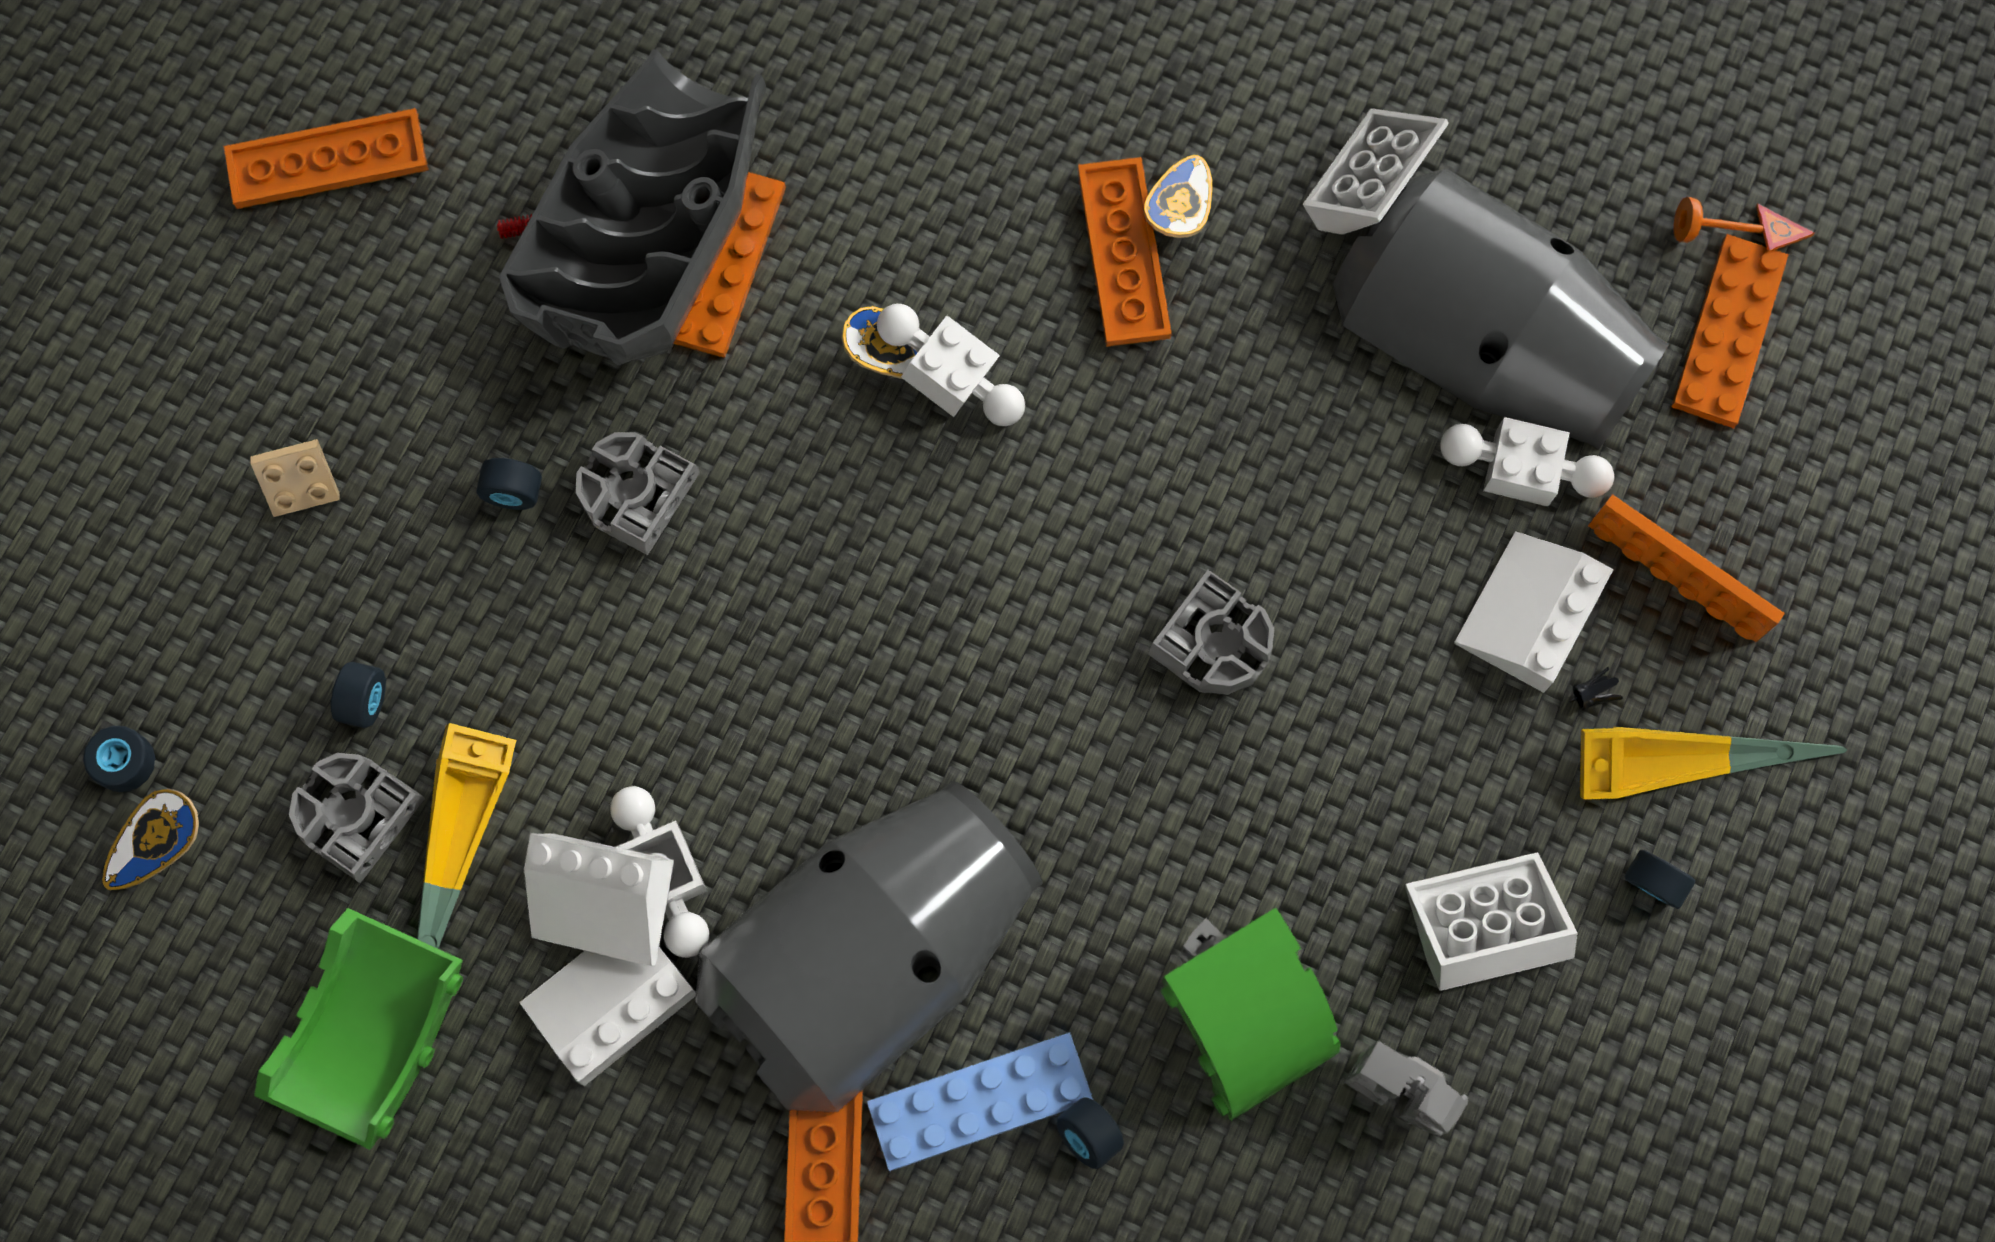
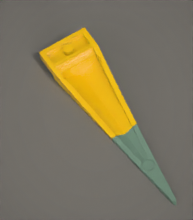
M451 723L445 727L439 757L436 760L417 934L418 940L437 949L486 826L508 777L516 744L514 739Z
M1625 727L1581 729L1580 797L1583 800L1617 799L1723 774L1845 753L1847 749L1837 745Z

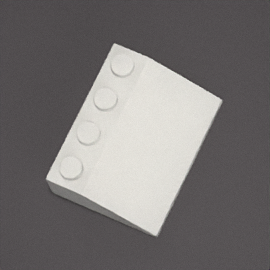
M1370 109L1303 203L1304 208L1318 230L1344 235L1379 223L1448 126L1447 119Z
M1515 531L1454 644L1544 693L1556 679L1614 569L1582 552Z
M530 834L524 872L531 938L639 964L656 966L674 860L557 834Z
M1538 852L1405 884L1427 963L1439 991L1574 959L1577 931Z
M660 947L658 948L656 966H648L584 951L519 1003L571 1074L580 1084L585 1086L692 1000L696 992Z

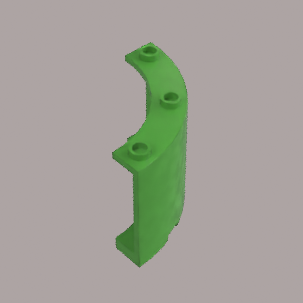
M348 908L329 929L327 942L319 964V968L325 970L318 988L310 987L296 1015L297 1018L301 1019V1022L293 1036L289 1038L284 1035L274 1052L258 1071L254 1096L371 1150L379 1138L385 1139L394 1124L393 1117L409 1092L421 1067L426 1068L434 1056L435 1048L432 1045L441 1027L451 998L456 995L463 981V976L459 975L463 960Z
M1274 908L1165 975L1162 980L1164 987L1160 989L1168 1005L1171 1008L1175 1006L1178 1008L1202 1054L1198 1057V1061L1204 1072L1211 1077L1212 1091L1215 1094L1211 1099L1214 1106L1222 1117L1228 1115L1231 1121L1333 1058L1340 1051V1040L1333 1035L1338 1029L1327 999L1312 968L1303 969L1296 953L1301 948L1277 908Z

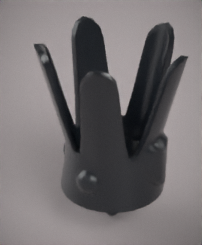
M1608 666L1589 681L1573 685L1572 690L1575 698L1570 699L1569 703L1576 701L1578 706L1585 710L1595 704L1622 700L1624 698L1621 695H1598L1616 686L1619 679L1615 677L1608 679L1607 676H1602L1609 670Z

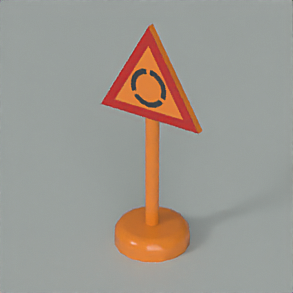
M1685 197L1679 203L1673 227L1676 240L1682 243L1693 241L1699 234L1701 226L1763 233L1768 253L1814 235V232L1759 204L1756 205L1761 225L1703 218L1702 205L1699 200L1693 197Z

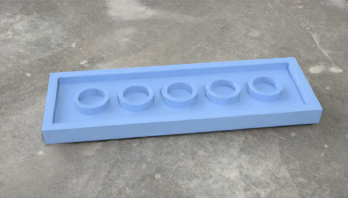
M1069 1032L869 1100L867 1103L890 1172L1065 1112L1080 1098L1087 1097L1092 1100L1093 1098Z

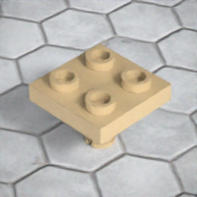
M318 439L251 456V466L273 517L340 500L339 490Z

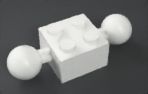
M892 304L884 308L879 314L877 330L880 337L886 343L892 346L908 344L918 352L901 376L914 388L953 417L969 396L974 394L983 401L984 413L993 424L1010 426L1020 420L1025 410V400L1022 393L1012 385L999 384L994 386L984 378L1000 355L949 316H946L933 334L928 336L919 329V319L914 310L907 305Z
M1504 417L1498 426L1494 442L1483 440L1479 431L1471 425L1457 424L1446 430L1440 443L1442 455L1453 465L1468 466L1478 459L1489 462L1483 491L1547 507L1558 494L1560 479L1570 481L1573 488L1580 495L1588 498L1604 495L1610 490L1614 482V471L1611 464L1600 456H1585L1577 462L1564 460L1569 432Z
M630 786L623 788L613 797L610 804V813L613 821L620 828L631 831L634 839L617 846V848L674 860L665 908L669 921L664 929V941L667 948L679 957L689 958L696 956L708 943L709 929L703 918L695 913L688 912L684 902L707 892L681 829L677 822L673 821L653 830L650 823L655 814V803L652 796L640 787Z

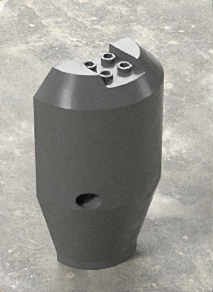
M652 49L643 65L570 145L504 266L499 278L510 313L531 331L561 349L575 346L611 358L616 365L668 352L741 214L759 107L766 93V84L762 75L756 74L753 78L748 98L726 96L690 80L670 65L658 50Z
M1448 169L1411 177L1386 212L1381 223L1374 224L1367 236H1358L1333 282L1342 325L1473 408L1498 416L1569 432V438L1588 443L1598 450L1622 418L1669 346L1667 342L1657 337L1578 248Z
M951 781L938 792L827 841L699 951L695 1003L718 1030L723 1025H726V1028L739 1043L744 1039L748 1041L745 1048L760 1066L757 1071L758 1075L787 1110L838 1112L966 999L1031 894L1043 884L1041 876L1021 845L990 809L966 787L956 781ZM927 972L938 975V979L932 983L920 981L922 975Z

